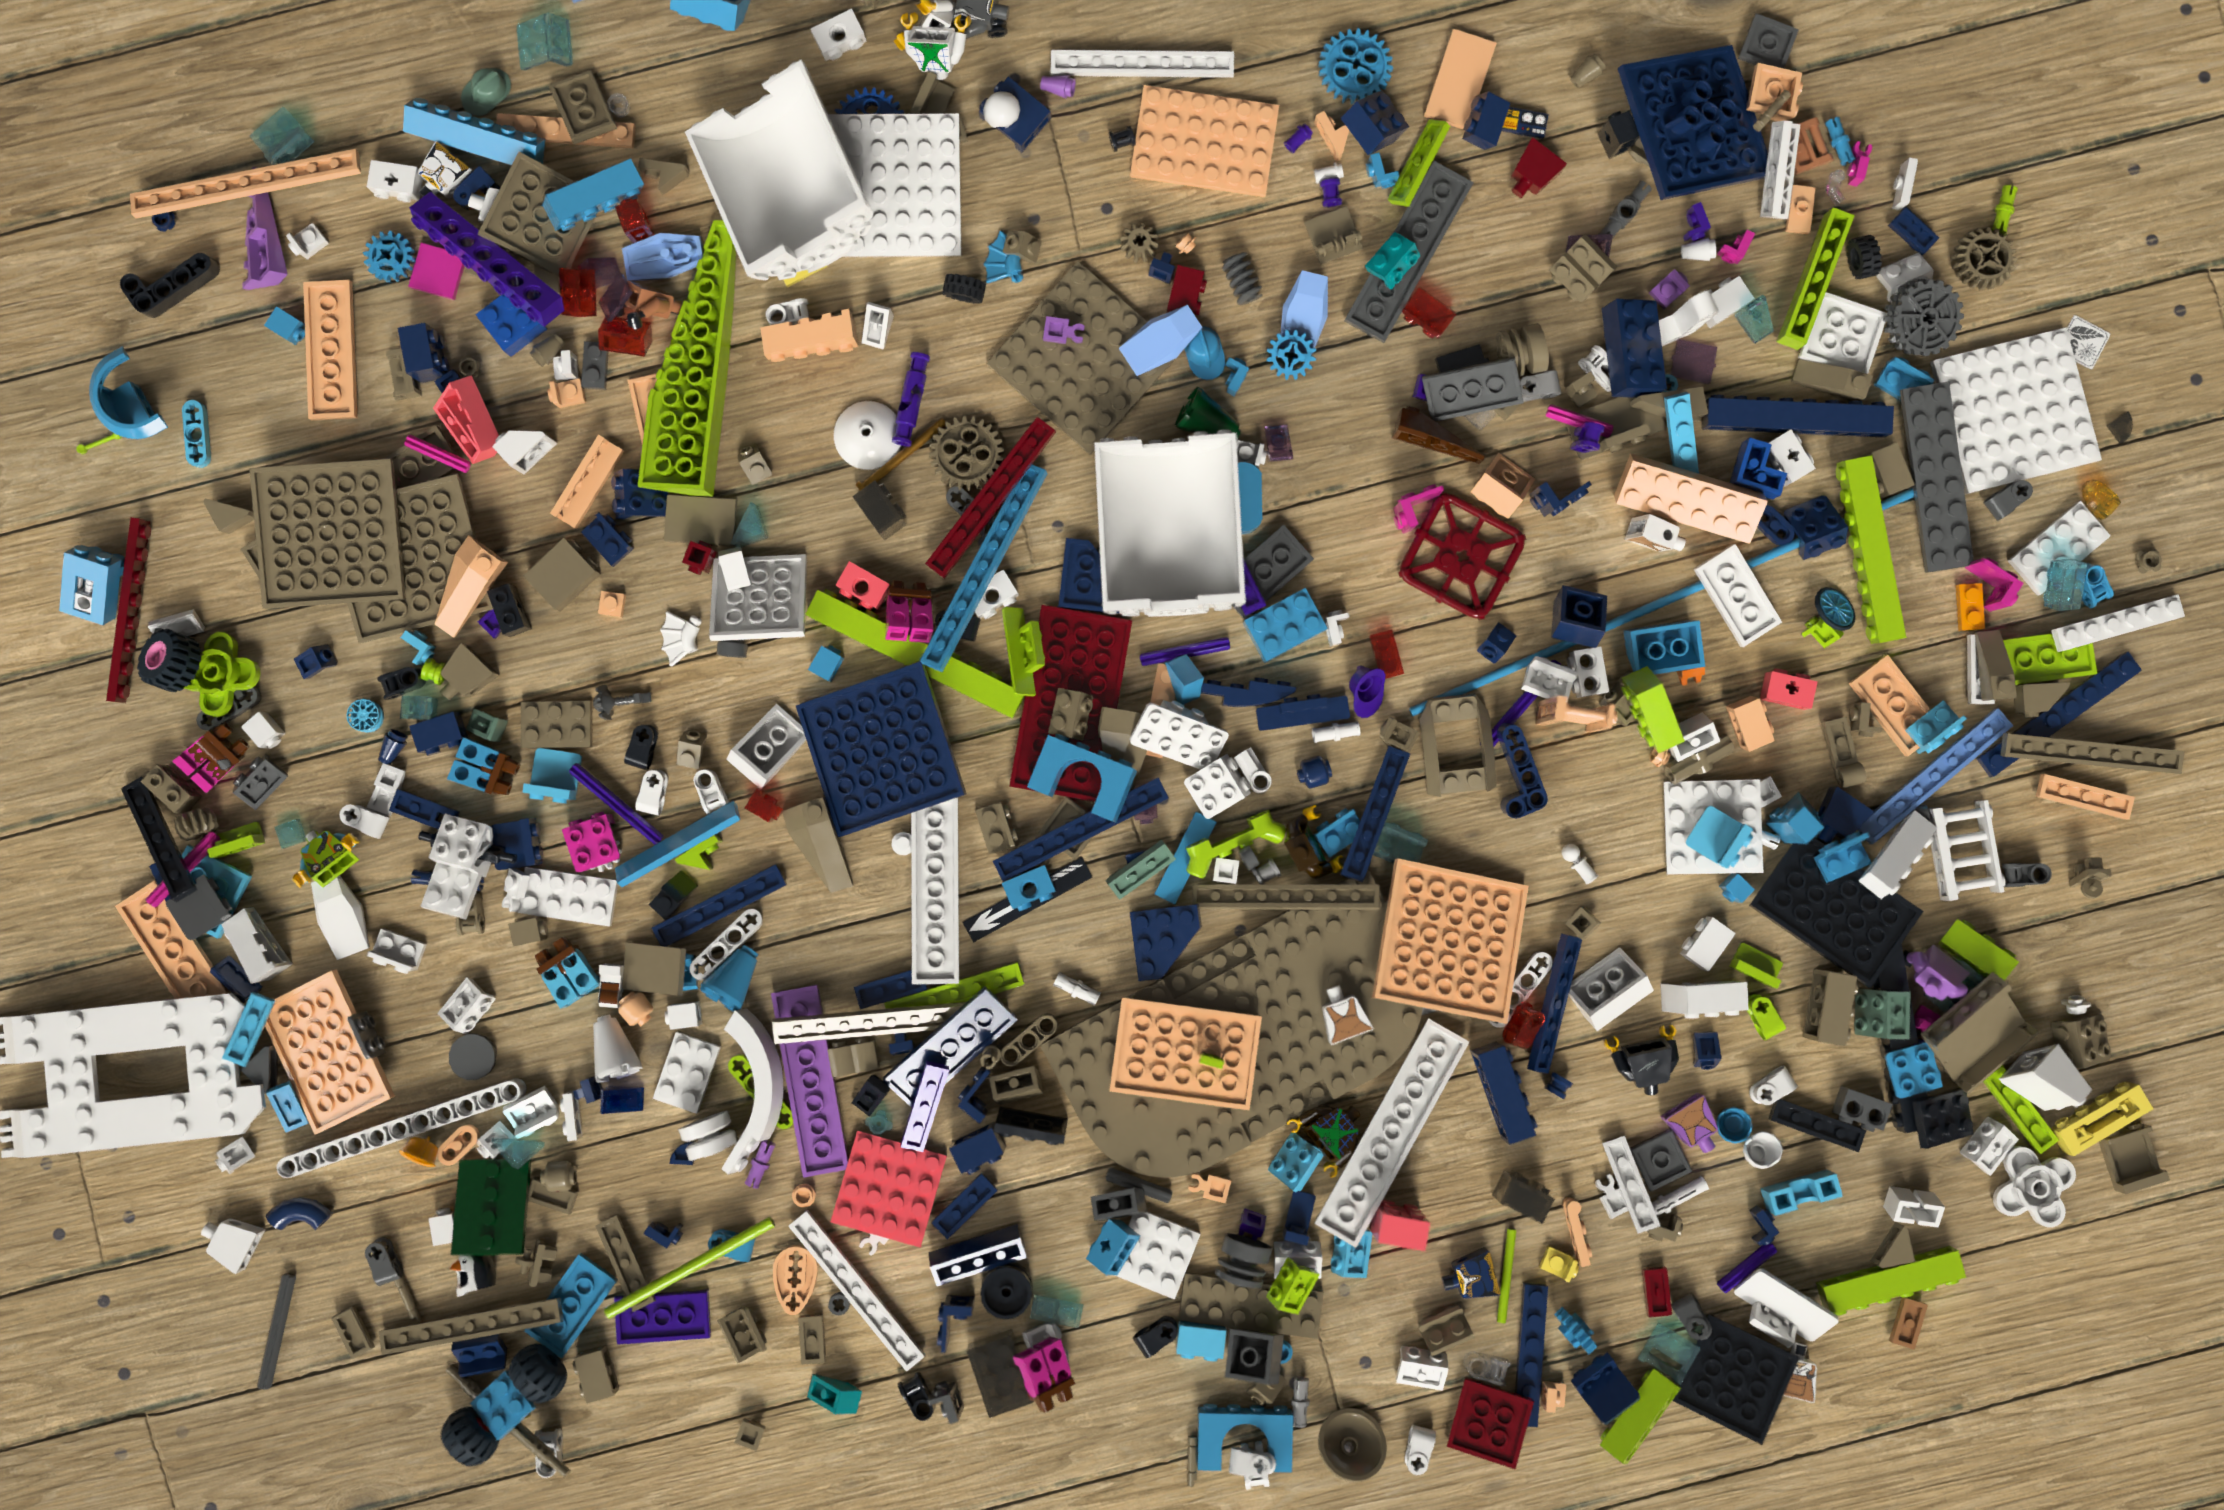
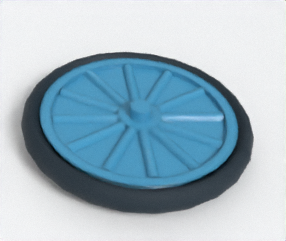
M1831 587L1822 588L1817 592L1815 607L1822 620L1833 629L1839 631L1850 629L1855 623L1856 616L1849 599L1842 592Z

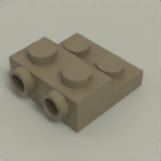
M1584 234L1549 271L1552 273V279L1557 284H1563L1568 289V295L1571 299L1583 302L1617 266Z

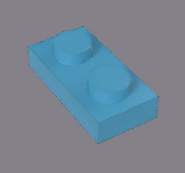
M290 1081L266 1091L286 1133L309 1124Z

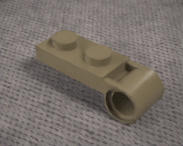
M1847 716L1821 722L1838 785L1841 788L1865 783L1867 779L1863 765L1858 762Z

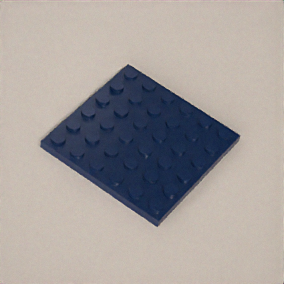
M921 661L796 705L838 838L967 795L926 667Z

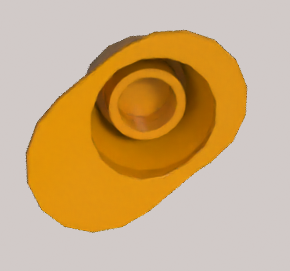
M429 1136L425 1139L412 1137L403 1149L399 1151L402 1156L415 1163L427 1167H436L435 1161L438 1147L430 1142Z

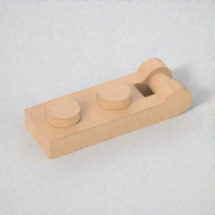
M1567 1197L1563 1200L1562 1206L1575 1258L1581 1267L1591 1265L1589 1258L1592 1257V1252L1589 1244H1585L1583 1235L1587 1234L1583 1220L1580 1221L1578 1215L1581 1211V1205L1575 1199Z

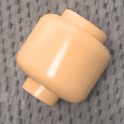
M632 991L619 1001L618 1012L628 1025L634 1026L639 1024L641 1027L651 1019L649 1014L653 1011V1006L643 993Z

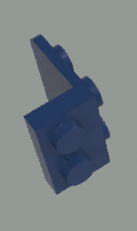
M621 469L615 472L611 480V486L615 492L612 509L616 519H626L631 516L665 517L668 492L638 487L640 469Z
M1546 481L1529 494L1531 497L1530 502L1536 510H1540L1544 517L1550 513L1554 517L1570 506L1568 501L1573 504L1588 494L1587 488L1592 484L1590 481L1559 501Z
M1819 496L1784 511L1785 519L1793 526L1795 533L1800 539L1799 555L1803 560L1817 557L1823 552L1837 549L1846 544L1848 526L1826 496Z
M536 818L520 819L519 821L491 826L493 845L504 847L507 853L517 854L515 864L505 861L494 863L497 870L543 864V849L539 842L540 827Z
M1608 1352L1595 1357L1590 1366L1586 1369L1578 1370L1574 1374L1573 1379L1570 1380L1577 1392L1605 1425L1609 1424L1640 1399L1637 1390L1617 1367Z

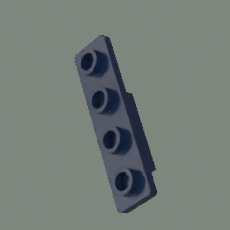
M1320 694L1308 695L1307 700L1298 701L1297 697L1284 699V703L1257 708L1256 715L1259 731L1349 719L1350 711L1347 696L1321 698Z

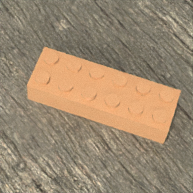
M1630 453L1614 495L1616 504L1749 544L1768 502L1762 492Z

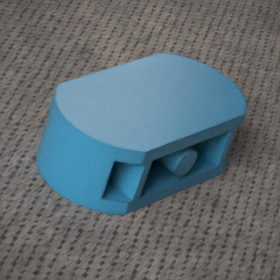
M1239 462L1238 480L1241 533L1248 534L1256 530L1262 521V473L1251 463Z

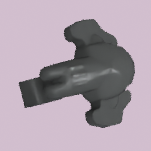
M601 685L595 689L598 694L594 697L593 706L598 712H601L599 714L600 718L612 720L611 716L614 714L612 709L615 705L652 702L651 693H636L631 696L613 698L607 685Z

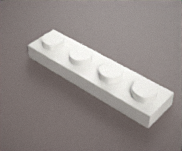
M1625 1136L1602 1143L1637 1234L1659 1227L1660 1223Z

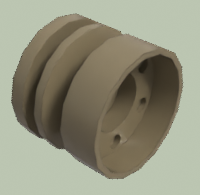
M1538 323L1523 326L1520 331V337L1514 328L1510 329L1508 333L1505 330L1497 333L1498 360L1515 357L1519 377L1524 375L1525 366L1530 374L1548 370L1547 343L1544 332Z

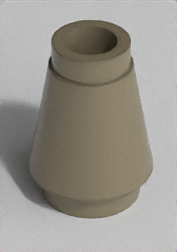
M1596 54L1591 57L1588 56L1570 77V80L1579 88L1602 75V71L1606 67Z
M554 334L533 346V350L529 354L543 367L545 364L549 365L565 343L557 334Z

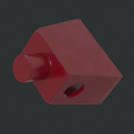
M1532 138L1511 175L1517 181L1512 188V192L1519 198H1523L1528 190L1534 195L1539 194L1561 174L1567 163L1536 139Z

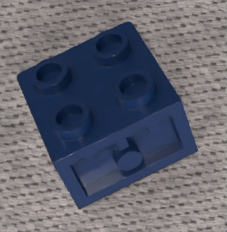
M983 1066L972 1079L975 1081L972 1087L967 1085L958 1097L961 1100L958 1107L979 1124L988 1112L985 1108L987 1105L980 1098L975 1097L973 1099L971 1096L992 1070V1068L986 1069Z
M947 1295L945 1302H941L938 1322L943 1323L940 1325L937 1335V1346H941V1353H946L949 1344L951 1316L958 1320L967 1319V1316L971 1317L975 1305V1296Z

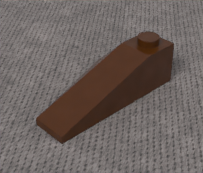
M1407 406L1399 412L1392 439L1477 464L1484 460L1485 456L1427 415L1419 413V409Z

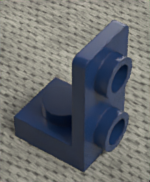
M1293 1191L1282 1233L1284 1240L1308 1245L1310 1237L1308 1228L1316 1199L1314 1194Z

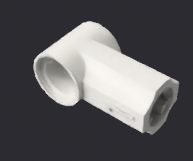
M1251 747L1234 757L1254 792L1264 793L1270 788L1271 777L1265 771ZM1258 776L1264 777L1267 781L1266 787H1256L1254 779Z

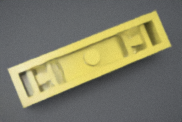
M2127 1081L2119 1083L2114 1087L2115 1090L2097 1096L2094 1099L2095 1102L2077 1108L2075 1114L2070 1117L2058 1119L2050 1129L2059 1139L2057 1143L2062 1152L2075 1156L2153 1110L2140 1085ZM2116 1108H2117L2118 1110H2122V1111L2119 1112V1113H2116V1112L2111 1113L2110 1115L2106 1116L2105 1118H2103V1119H2101L2100 1121L2094 1123L2093 1125L2089 1126V1127L2086 1128V1129H2084V1127H2083V1128H2080V1126H2082L2083 1124H2084V1125H2089L2090 1123H2092V1122H2094L2095 1120L2101 1118L2102 1116L2106 1115L2107 1113L2111 1112L2112 1110H2114V1109H2116Z

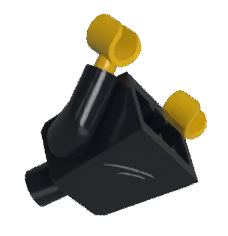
M1664 1025L1659 1028V1034L1663 1038L1621 1046L1620 1051L1618 1050L1619 1040L1617 1037L1613 1036L1615 1040L1614 1047H1610L1607 1040H1604V1046L1612 1051L1611 1057L1617 1071L1627 1081L1634 1082L1637 1088L1644 1087L1646 1095H1656L1659 1092L1658 1084L1667 1083L1670 1080V1073L1674 1071L1679 1061L1676 1040H1673V1036L1676 1034V1028L1673 1025L1669 1026V1035L1666 1034Z

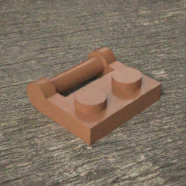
M1818 117L1799 123L1801 125L1795 175L1834 161L1833 155L1828 152L1818 127L1820 125ZM1806 130H1809L1820 156L1819 158H1816Z

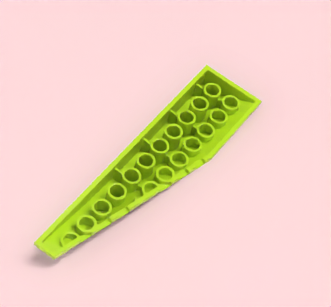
M713 220L703 247L705 249L703 258L699 259L697 263L695 278L690 282L688 297L686 301H683L671 334V343L669 348L666 347L663 355L665 357L661 369H658L655 377L657 381L654 389H651L648 396L638 487L693 496L713 497L729 366L736 267V249L723 220Z

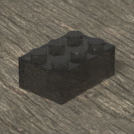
M1012 1329L968 1344L966 1351L989 1418L1034 1403V1401L1029 1400L1019 1366L1015 1365L1012 1357L1020 1353Z

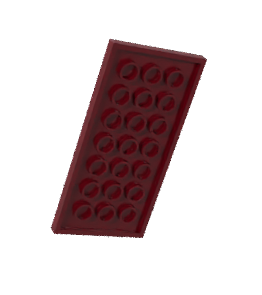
M1041 605L1039 627L1042 634L1041 641L1043 653L1045 654V665L1033 673L1036 695L1025 696L1009 787L1035 791L1027 786L1047 736L1055 737V735L1049 734L1048 731L1058 688L1083 692L1093 696V706L1089 713L1087 732L1084 735L1083 741L1069 738L1067 743L1076 746L1077 742L1089 746V751L1095 754L1098 753V750L1102 751L1101 738L1098 735L1102 707L1117 709L1132 620ZM1079 761L1069 765L1062 773L1054 795L1096 802L1102 784L1099 770L1093 763Z

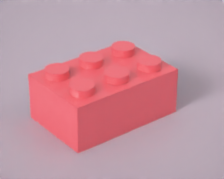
M1383 1199L1372 1218V1222H1370L1369 1229L1378 1243L1425 1251L1430 1222L1421 1210H1418V1206L1404 1204V1207L1396 1206L1393 1201Z

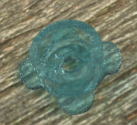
M878 1110L876 1115L867 1117L865 1120L866 1126H869L872 1135L880 1137L886 1130L890 1131L893 1127V1123L888 1121L884 1110Z

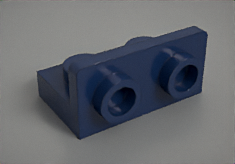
M598 512L595 514L597 518L582 530L581 533L606 561L614 567L634 549L629 544L632 540L623 530L619 533L614 527L617 523L609 514L604 516Z
M499 1334L452 1342L451 1351L459 1362L458 1374L460 1377L506 1368L507 1347Z

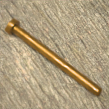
M939 419L917 437L910 447H905L863 483L858 481L855 486L863 496L866 497L869 494L868 490L930 440L933 435H936L939 427L942 429L946 427V421Z

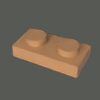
M1902 1297L1889 1341L1915 1350L1928 1305L1908 1297Z

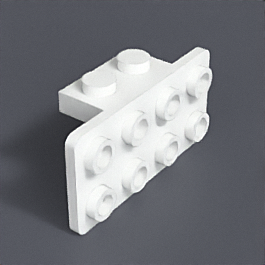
M1163 700L1160 706L1154 703L1146 705L1130 737V742L1137 747L1192 767L1203 769L1217 760L1229 734L1226 730L1210 725L1202 711L1195 708L1189 710L1177 701L1168 702Z
M1761 1268L1757 1269L1736 1286L1734 1290L1735 1295L1752 1305L1749 1323L1788 1348L1795 1343L1796 1333L1812 1342L1835 1326L1839 1320L1837 1315Z

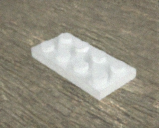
M2079 501L2007 561L2038 596L2043 594L2111 535L2087 507Z
M1736 544L1728 546L1693 569L1740 647H1745L1782 623Z
M525 867L524 873L529 875L530 878L525 897L520 898L518 913L612 926L618 888L617 880Z

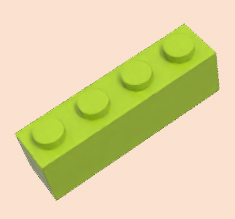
M1657 1369L1648 1370L1641 1379L1643 1384L1637 1390L1640 1399L1614 1419L1616 1422L1612 1428L1608 1427L1600 1437L1603 1440L1600 1446L1622 1464H1628L1681 1389L1680 1386Z

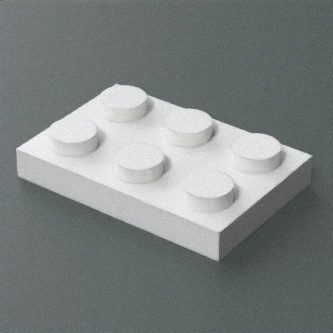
M676 1032L653 1099L697 1114L721 1046Z

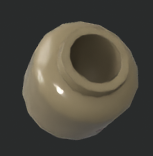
M567 1160L549 1162L545 1170L541 1171V1184H545L549 1192L569 1191L577 1182L576 1166H572L571 1162Z

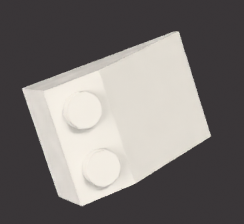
M776 704L731 749L727 760L758 788L762 789L806 741L803 728Z

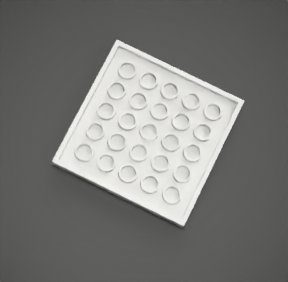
M828 114L873 215L870 218L871 227L868 233L860 236L857 239L858 245L842 257L962 256L959 114Z
M2067 327L1930 362L1935 383L1949 381L1965 494L2102 460Z

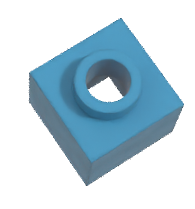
M1731 873L1719 885L1723 890L1722 895L1732 903L1734 901L1743 903L1755 890L1738 873Z

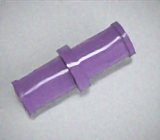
M768 1140L761 1141L756 1157L752 1158V1167L745 1180L747 1186L751 1187L753 1182V1188H759L763 1174L770 1166L768 1162L776 1146L772 1141L769 1142V1145L767 1143Z

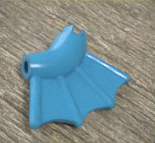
M1002 230L999 231L997 240L988 245L989 256L983 264L987 270L986 283L1006 277H1011L1014 283L1023 280L1021 258L1016 255L1003 253L1007 235Z

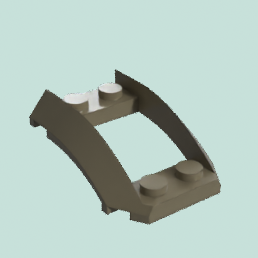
M1475 693L1429 698L1421 717H1419L1427 794L1441 797V794L1484 789L1488 792L1495 788V757L1490 717L1487 708ZM1478 718L1483 765L1439 769L1434 723Z

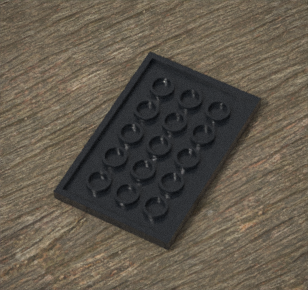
M1814 837L1807 844L1792 843L1749 906L1849 975L1857 976V980L1868 988L1872 987L1924 911L1896 892L1893 895L1888 893L1880 899L1858 881L1865 872L1862 869L1826 883L1814 860V857L1820 854L1818 850L1826 845Z

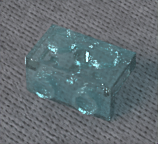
M1386 822L1373 855L1393 864L1397 858L1419 863L1428 839L1423 838L1418 833L1404 830L1397 824Z

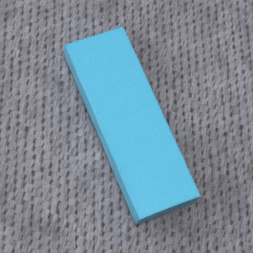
M255 992L251 993L222 1059L243 1067L247 1066L276 1000Z

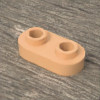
M470 1124L459 1127L438 1148L437 1157L439 1161L448 1166L459 1162L477 1144L480 1138L479 1130ZM466 1132L471 1134V1140L466 1139ZM450 1148L455 1151L454 1156L449 1155L448 1151Z

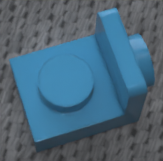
M1229 357L1226 366L1236 371V374L1231 372L1225 384L1228 385L1227 393L1235 397L1248 374L1249 368L1246 367L1247 364L1243 360Z

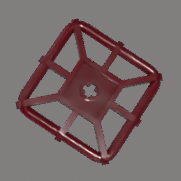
M1443 492L1433 502L1420 529H1416L1414 533L1416 536L1401 562L1398 575L1407 584L1435 598L1436 602H1443L1469 617L1482 620L1491 611L1505 583L1508 584L1510 580L1509 575L1523 551L1525 540H1527L1526 535L1522 534L1516 527L1489 514V510L1485 508L1482 510L1456 495ZM1450 503L1478 518L1471 533L1456 526ZM1442 506L1450 529L1443 542L1428 534ZM1485 521L1513 536V538L1488 544L1476 536ZM1423 541L1439 548L1433 562L1409 568ZM1515 544L1501 572L1485 565L1492 550ZM1464 550L1468 560L1459 562V557L1456 553L1457 551L1462 552ZM1435 568L1448 576L1442 588L1438 590L1413 577L1412 574ZM1480 571L1497 579L1483 606L1480 604L1474 584ZM1453 579L1468 587L1474 609L1446 594Z

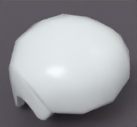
M1003 91L992 94L985 102L983 109L985 120L994 128L1009 127L1017 121L1020 113V105L1017 98L1011 93Z
M1765 1131L1752 1135L1743 1145V1154L1746 1161L1753 1167L1760 1169L1769 1168L1778 1163L1783 1152L1780 1140L1774 1134Z

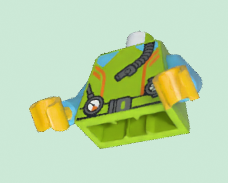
M318 831L309 832L306 835L308 844L300 850L302 856L300 871L295 873L292 879L299 888L304 883H310L312 879L321 887H325L359 861V858L351 851L356 843L359 844L360 841L352 833H335L332 835L329 831H324L321 834Z

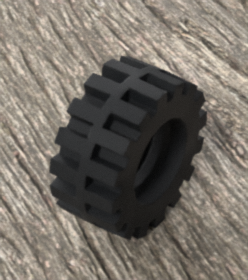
M1865 235L1850 239L1849 245H1847V262L1850 265L1849 269L1852 271L1853 277L1855 276V279L1859 280L1878 275L1881 271L1880 266H1882L1880 258H1882V255L1880 254V246H1878V241L1875 240V237Z
M946 274L942 293L946 297L961 302L981 304L986 284L973 277Z

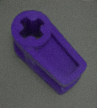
M1585 422L1583 425L1575 428L1574 435L1579 437V439L1571 444L1570 449L1581 453L1599 451V439L1605 427L1598 423Z

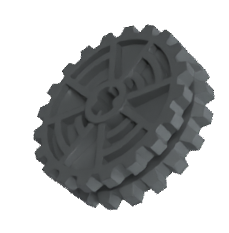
M1918 279L1917 282H1907V287L1900 286L1897 295L1892 294L1890 297L1892 302L1885 307L1888 314L1883 317V321L1887 322V326L1884 328L1885 333H1890L1888 340L1890 343H1896L1895 348L1897 350L1904 349V353L1910 355L1929 356L1930 353H1940V348L1947 349L1949 341L1956 340L1957 336L1955 333L1962 328L1959 322L1961 319H1964V314L1960 313L1963 303L1957 301L1959 294L1958 292H1951L1953 288L1951 285L1946 284L1943 286L1944 281Z

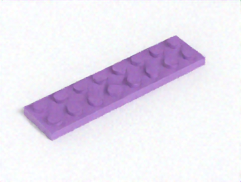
M818 985L771 993L775 1018L823 1014ZM828 1039L780 1043L803 1178L846 1170L849 1160L835 1079L832 1077L829 1062Z

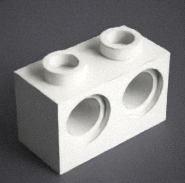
M1601 646L1570 652L1569 657H1567V666L1571 670L1578 672V677L1571 687L1572 692L1576 693L1577 698L1608 693L1609 687ZM1582 655L1589 659L1590 663L1587 668L1580 664ZM1586 678L1593 681L1594 686L1592 690L1585 688L1584 681Z

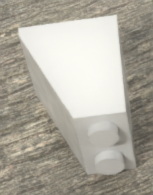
M2059 1044L2023 1052L1999 1078L2001 1083L2044 1111L2051 1109L2061 1110L2072 1105L2074 1107L2080 1106L2087 1100L2086 1097L2092 1091Z

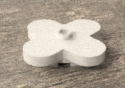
M2023 1146L2012 1147L2003 1159L2004 1168L2010 1180L1995 1190L1993 1194L1994 1206L1999 1212L2008 1216H2018L2028 1210L2036 1223L2045 1227L2058 1226L2064 1220L2066 1213L2065 1206L2060 1199L2061 1192L2074 1183L2076 1178L2074 1166L2068 1160L2060 1157H2052L2040 1163L2037 1155L2031 1149Z

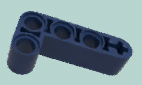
M1503 723L1497 729V737L1518 791L1504 797L1500 807L1504 814L1517 819L1544 808L1548 797L1523 731L1517 725ZM1508 730L1514 731V733L1511 734L1512 739L1506 737V735L1509 734ZM1517 750H1521L1523 754L1519 761L1514 760V753ZM1529 771L1531 774L1529 781L1523 782L1522 775ZM1537 792L1539 794L1538 801L1531 803V795ZM1516 801L1518 804L1517 809L1514 812H1510L1509 805Z

